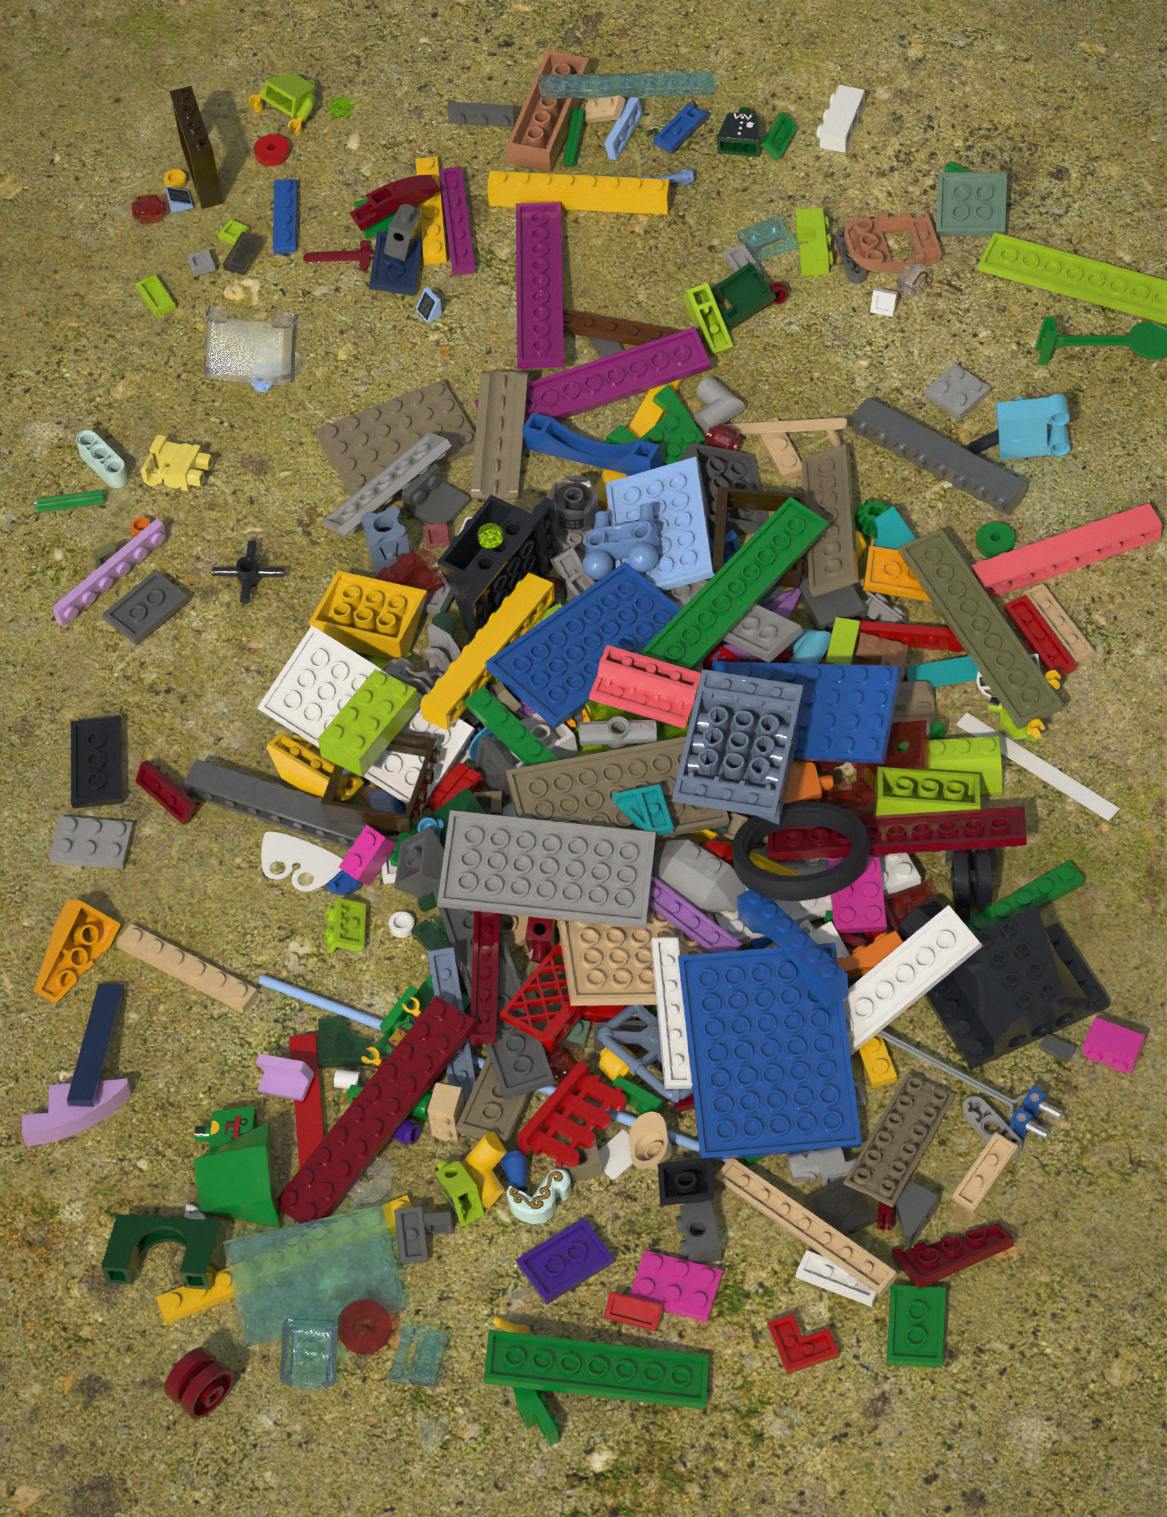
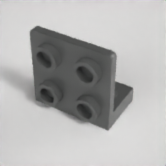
M432 462L428 465L429 468L426 472L417 475L410 485L401 492L404 510L428 524L447 522L448 525L470 502V498L441 481L439 465Z

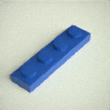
M297 179L274 180V253L296 252Z

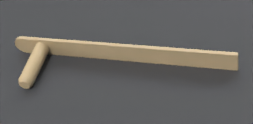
M845 418L726 425L738 430L739 435L826 430L832 446L837 447L841 445V440L836 430L845 428L848 422Z

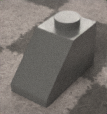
M911 1180L896 1202L898 1223L904 1245L909 1250L938 1209V1195Z

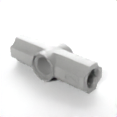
M616 716L609 721L579 722L580 745L608 744L612 748L619 749L626 746V744L654 743L657 741L655 720L627 721L623 717ZM614 731H620L622 733L616 734L614 733Z

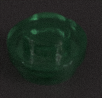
M448 612L437 613L431 621V624L448 634H451L456 627L454 617Z

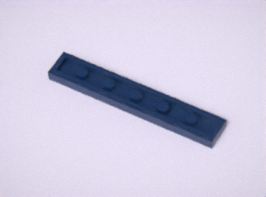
M98 983L67 1097L68 1106H95L125 992L124 984Z

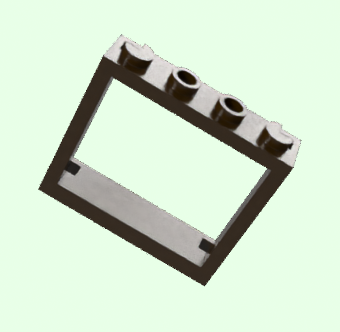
M192 86L170 91L180 144L201 208L205 209L223 204L212 145Z
M718 487L712 569L716 574L725 565L723 564L727 508L776 512L789 497H792L809 509V506L805 505L806 494ZM807 551L793 565V569L788 570L774 586L799 588L800 579H805L806 565L802 564V559H806Z
M399 732L385 749L387 751L425 757L405 814L340 803L351 771L335 764L321 801L323 817L411 834L414 824L417 825L419 823L421 804L426 803L428 784H432L434 780L435 764H439L441 759V751L438 750L437 739Z

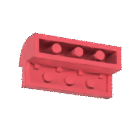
M606 645L599 662L596 680L590 691L589 700L685 729L689 718L692 716L701 673Z

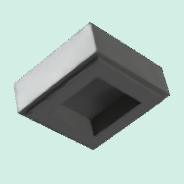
M451 1212L424 1213V1223L428 1235L453 1233Z

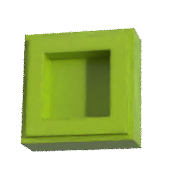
M230 219L220 230L218 237L220 240L238 247L250 233L249 226Z

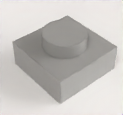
M208 249L186 255L194 277L216 271Z

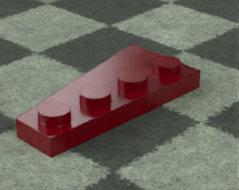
M997 1223L965 1231V1236L951 1237V1235L942 1237L939 1243L926 1246L925 1242L914 1244V1249L903 1252L901 1248L891 1250L892 1259L915 1286L921 1289L1013 1247L1014 1241L1013 1237L1004 1227Z

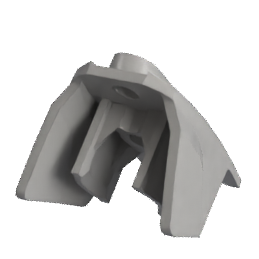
M430 624L427 628L431 648H424L422 650L429 661V668L422 672H413L409 667H406L405 671L409 678L391 669L386 670V673L416 688L417 692L423 696L429 694L434 688L437 679L443 677L448 671L450 664L461 655L451 635L433 624Z

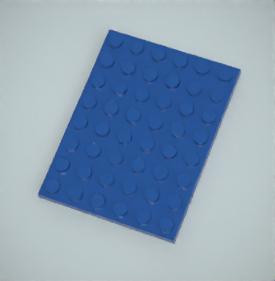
M818 944L838 964L836 944ZM781 947L678 956L700 1159L722 1160L802 1153L803 1151L808 1152L841 1147V1149L861 1147L862 1142L843 999L826 1008L811 992L800 971Z

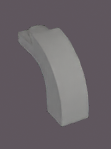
M568 547L550 559L560 577L558 582L564 588L570 600L595 583L584 573L582 563L573 547Z

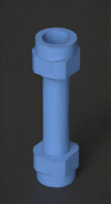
M687 168L680 169V173L653 177V179H669V184L682 182V185H687L694 182L693 171ZM644 175L639 178H650V175Z

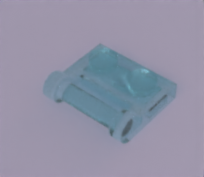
M779 216L737 232L741 244L744 243L757 264L788 250L791 252L797 249L794 238ZM783 239L784 241L780 244H777L760 252H758L757 250Z
M402 1326L399 1333L401 1339L393 1367L389 1369L387 1379L394 1383L405 1382L435 1388L449 1339L448 1334ZM413 1340H417L410 1370H403L410 1343Z

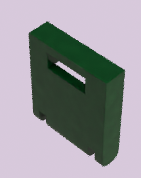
M752 263L746 264L711 289L720 314L731 330L776 298V295L771 291V288ZM724 299H727L732 306L726 313L719 305Z

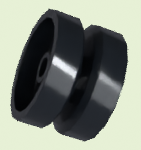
M989 849L975 850L972 866H970L969 855L965 850L952 851L950 881L955 908L968 907L970 905L971 891H974L975 903L978 907L992 906V871Z

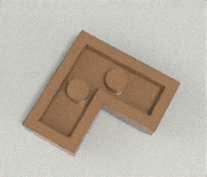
M860 633L856 655L879 661V665L899 666L902 669L900 682L903 681L908 645L875 635Z

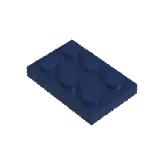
M377 231L369 289L414 296L422 238L416 239L406 260L402 261L384 254L388 233ZM400 235L398 241H403L404 237L403 235Z

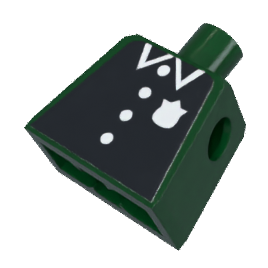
M741 107L738 113H728L717 135V153L760 157L759 116L752 114V110L748 107Z

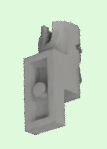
M841 1147L811 1150L808 1152L803 1151L802 1153L787 1155V1164L792 1182L814 1181L819 1177L823 1191L846 1186L843 1184L844 1180L857 1158H854L851 1161L845 1162Z

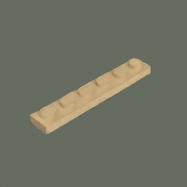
M133 924L128 926L116 942L119 949L242 1013L246 1011L258 995L257 989Z

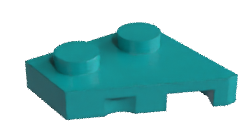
M660 784L612 794V802L640 831L656 832V836L673 833V824Z

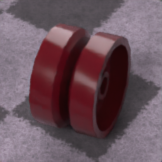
M199 1347L187 1353L176 1363L165 1381L163 1390L165 1395L174 1403L181 1404L184 1412L197 1420L210 1414L222 1403L233 1386L235 1376L233 1371L224 1363L218 1362L216 1356L207 1348Z

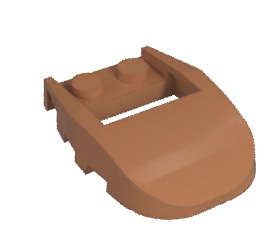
M880 213L878 218L869 219L867 216L857 218L849 222L845 227L844 240L849 254L857 264L867 270L886 273L909 272L940 262L942 252L928 213H924L923 217L912 218L910 213H900V216H888V213ZM908 230L916 256L914 259L904 261L901 258L894 259L892 262L883 233Z

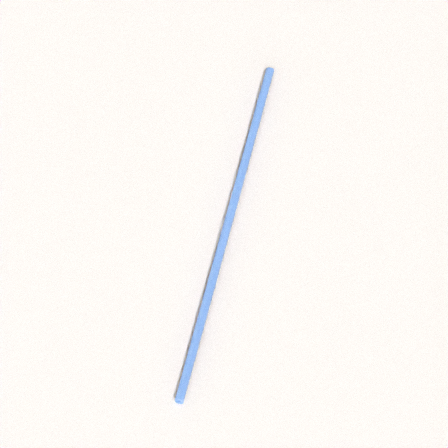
M262 974L260 976V985L382 1031L379 1027L383 1022L381 1019ZM471 1054L473 1066L482 1069L486 1060ZM551 1085L537 1091L551 1095L557 1087ZM587 1098L585 1100L598 1108L602 1105ZM611 1108L607 1112L612 1120L632 1127L637 1117L621 1111H615ZM667 1129L670 1142L700 1153L697 1140ZM722 1159L719 1161L726 1163L729 1159Z

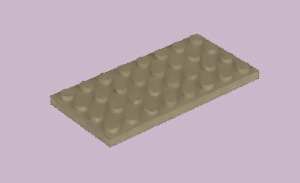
M686 737L506 770L505 776L518 818L639 830L612 802V794L660 784L674 829L673 833L656 836L655 839L729 825V817L725 810L673 802V792Z

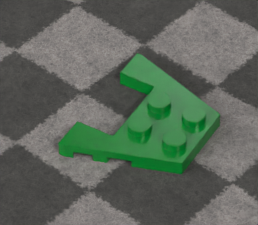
M667 384L653 397V402L668 414L640 439L620 424L606 436L605 441L608 444H625L642 440L658 444L661 449L663 466L679 462V459L690 443L704 445L705 438L672 388Z

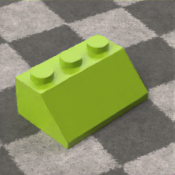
M999 736L923 741L922 758L924 770L979 774L980 796L1003 795Z

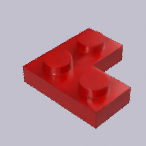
M793 1314L767 1322V1328L787 1375L839 1357V1351L829 1328L803 1337Z

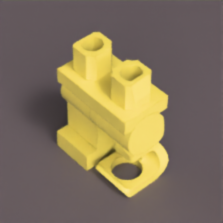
M157 435L149 449L150 454L142 466L141 472L144 482L149 486L160 484L164 480L165 485L168 487H181V490L188 491L191 485L200 487L203 485L205 474L200 469L210 470L213 466L212 455L202 453L200 445L194 444L192 446L187 443L177 444L168 442L165 436Z

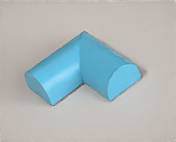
M802 628L803 633L789 645V652L795 653L789 663L819 664L829 648L832 635L826 631Z

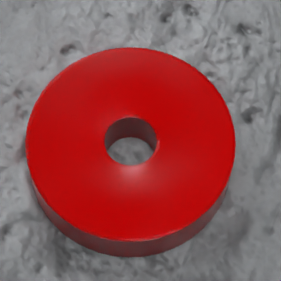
M269 134L259 138L254 145L255 158L264 166H277L284 163L290 155L287 139L277 134Z

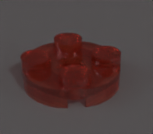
M361 1299L351 1302L342 1310L337 1321V1331L339 1339L349 1351L360 1355H367L377 1352L386 1345L391 1336L392 1323L389 1313L380 1303L370 1299ZM364 1319H368L369 1325L372 1326V1331H366L365 1335L360 1334V1328L356 1327L357 1322L362 1323Z

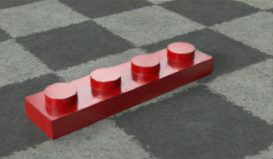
M1026 595L1004 604V611L1028 642L1034 653L1038 654V658L1048 672L1055 670L1062 677L1076 670V663Z

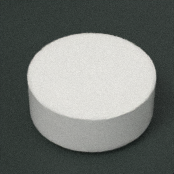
M400 911L390 917L389 929L392 935L404 938L413 933L415 923L410 913Z

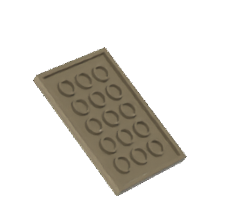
M444 380L315 430L318 441L350 497L428 432L447 438L452 445L446 450L445 456L433 461L439 467L473 454L476 435Z

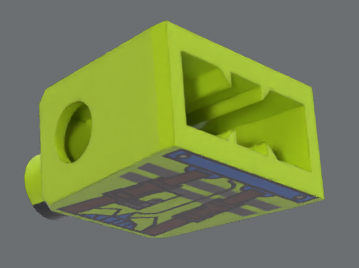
M447 1160L439 1162L435 1167L438 1187L460 1227L484 1216L477 1186L461 1163L455 1161L450 1164ZM464 1194V1199L460 1201L458 1197Z

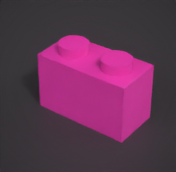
M366 824L339 865V868L356 880L369 886L397 843Z
M1095 1017L1084 1040L1082 1055L1093 1062H1102L1112 1066L1117 1071L1132 1074L1143 1052L1145 1035Z

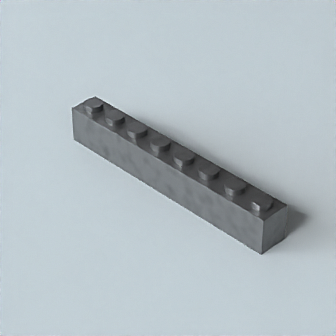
M869 397L852 414V430L857 435L864 436L873 441L877 446L886 448L897 457L910 461L916 467L932 473L936 478L943 479L952 484L956 489L967 492L975 499L989 504L999 512L1010 516L1026 497L1025 481Z
M196 759L183 781L186 794H191L194 799L347 849H351L365 827L364 825L324 818L321 808V797L315 798L306 795L300 790L294 791L284 788L278 783L263 781L253 775L247 776L235 769L217 766L211 761L204 762Z

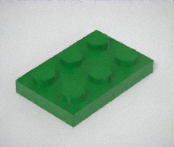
M891 1285L887 1365L942 1368L946 1288L923 1287L918 1289L916 1286Z

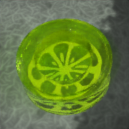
M492 523L480 527L478 530L480 545L485 548L499 546L503 541L502 529Z

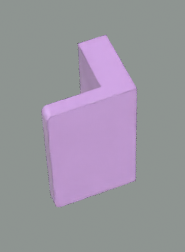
M265 1054L258 1055L256 1064L264 1071L257 1089L261 1094L299 1101L305 1099L314 1076V1072L305 1062Z

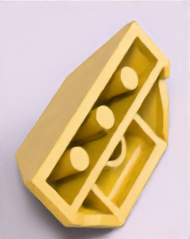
M279 732L267 744L266 748L281 778L312 797L323 798L335 763L321 757L320 749L303 737ZM353 772L350 773L341 800L351 799L360 787L363 786L364 782L360 779L359 775Z

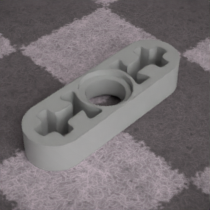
M977 1096L967 1098L963 1102L962 1115L967 1123L987 1144L994 1134L986 1132L984 1127L990 1123L996 1124L999 1127L998 1134L1004 1135L1005 1138L1019 1146L1011 1161L1017 1159L1021 1154V1139L982 1098ZM970 1107L973 1109L979 1108V1115L975 1111L970 1113Z

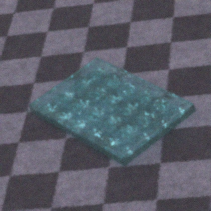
M382 1205L223 1241L246 1347L406 1310Z

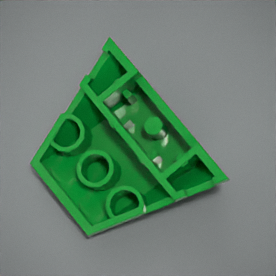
M270 1122L194 1159L200 1213L281 1228L280 1210L278 1208V1201H276L271 1157L273 1145Z

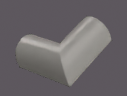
M713 377L705 378L698 385L697 397L707 406L694 414V421L705 431L708 432L710 427L715 429L717 424H724L745 410L744 403Z

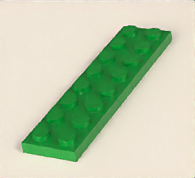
M489 1330L483 1384L705 1410L709 1355Z

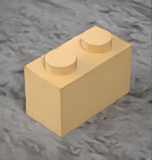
M440 1083L435 1084L428 1107V1116L432 1136L440 1140L448 1141L451 1139L458 1141L460 1133L457 1132L456 1125L465 1108L461 1087Z

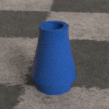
M522 1151L506 1153L503 1156L501 1165L512 1187L524 1192L528 1189L527 1157L524 1156Z

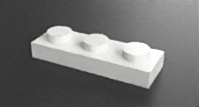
M806 1250L796 1271V1278L871 1307L878 1295L827 1258Z

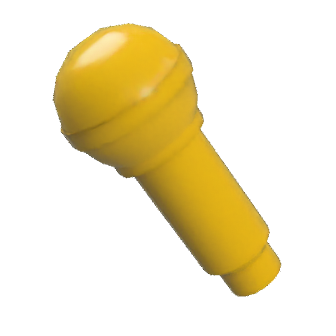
M497 1316L493 1320V1324L503 1331L532 1334L531 1329L527 1325H516Z

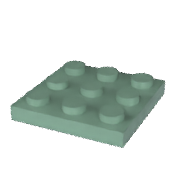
M939 172L936 236H992L994 232L1005 235L1007 172Z

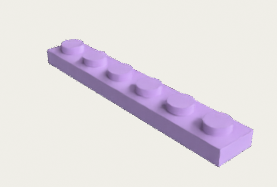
M158 519L154 520L52 607L56 621L64 626L68 621L73 620L81 610L92 604L121 576L126 575L139 561L145 559L147 554L155 547L160 546L167 538L163 523Z

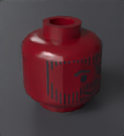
M719 423L715 429L710 427L705 440L709 441L708 446L737 451L742 438L739 437L738 430Z

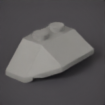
M688 839L665 841L653 855L652 866L655 877L700 912L728 911L735 913L738 910L737 896L746 892V888L738 879L733 868L726 862Z

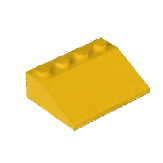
M337 571L309 624L310 627L314 626L352 651L390 660L405 659L413 643L427 597V590Z

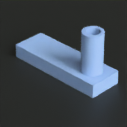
M630 97L627 104L623 107L620 119L617 120L604 143L608 158L611 160L619 158L643 115L639 98Z

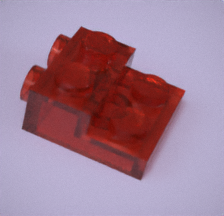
M413 550L407 554H400L396 563L389 568H382L375 578L427 590L426 599L444 586L442 579L429 569L426 562Z

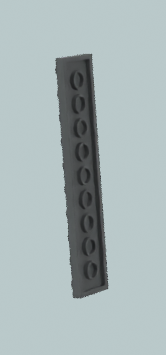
M439 888L433 890V895L436 904L438 901ZM438 907L451 947L454 948L455 959L471 1001L474 911ZM501 931L497 1044H485L503 1098L506 1100L554 1085L555 1081L541 1041L499 1019V1013L521 988ZM524 1008L513 1009L509 1014L516 1018L524 1017Z

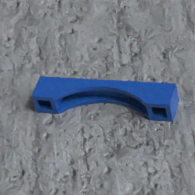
M535 413L531 414L522 428L526 449L627 475H634L663 466L661 449L658 444L642 440L625 444L597 442L574 433L554 418Z
M752 890L737 896L739 920L752 933L765 935L782 948L800 971L811 992L826 1008L849 996L847 973L771 898L759 895Z

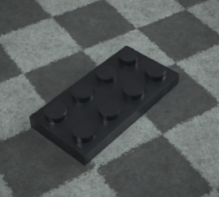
M120 716L71 721L72 808L122 804V735Z

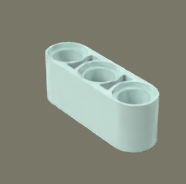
M91 430L81 431L76 437L81 458L110 487L121 488L127 484L128 476L123 460L95 432Z

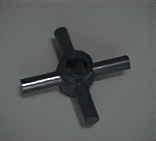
M253 540L247 542L246 556L237 561L236 567H212V576L236 577L242 585L240 602L243 604L249 603L251 588L259 584L261 577H285V568L260 567L255 559L257 542Z

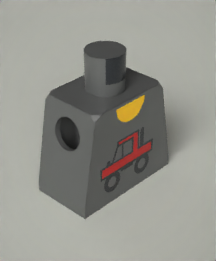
M408 204L400 205L389 226L384 254L402 261L406 260L421 231V211L414 209L413 206ZM402 234L404 240L398 241V238H400V235Z

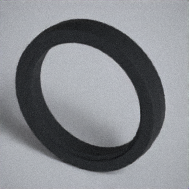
M793 802L783 805L779 825L755 815L748 819L738 829L733 839L732 860L738 879L753 892L764 897L783 901L812 900L837 893L854 883L862 875L869 860V840L865 826L850 811L822 802ZM815 826L832 829L843 834L853 845L850 853L842 862L827 870L809 875L785 876L769 873L757 867L749 858L751 850L761 839L774 832L793 827Z

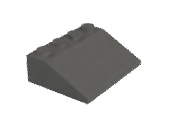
M690 443L679 461L697 457L699 461L710 538H713L718 487L762 490L754 454ZM727 508L725 534L731 530L737 536L756 533L768 520L767 512Z

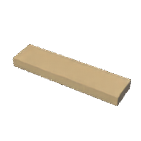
M1043 583L1022 592V596L1026 595L1076 665L1095 656L1093 647Z

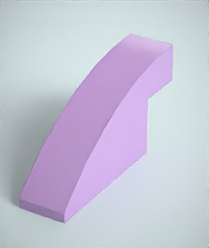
M128 1079L101 1081L94 1107L68 1106L67 1097L71 1083L49 1085L48 1113L22 1115V1136L26 1146L61 1140L99 1123L132 1096Z

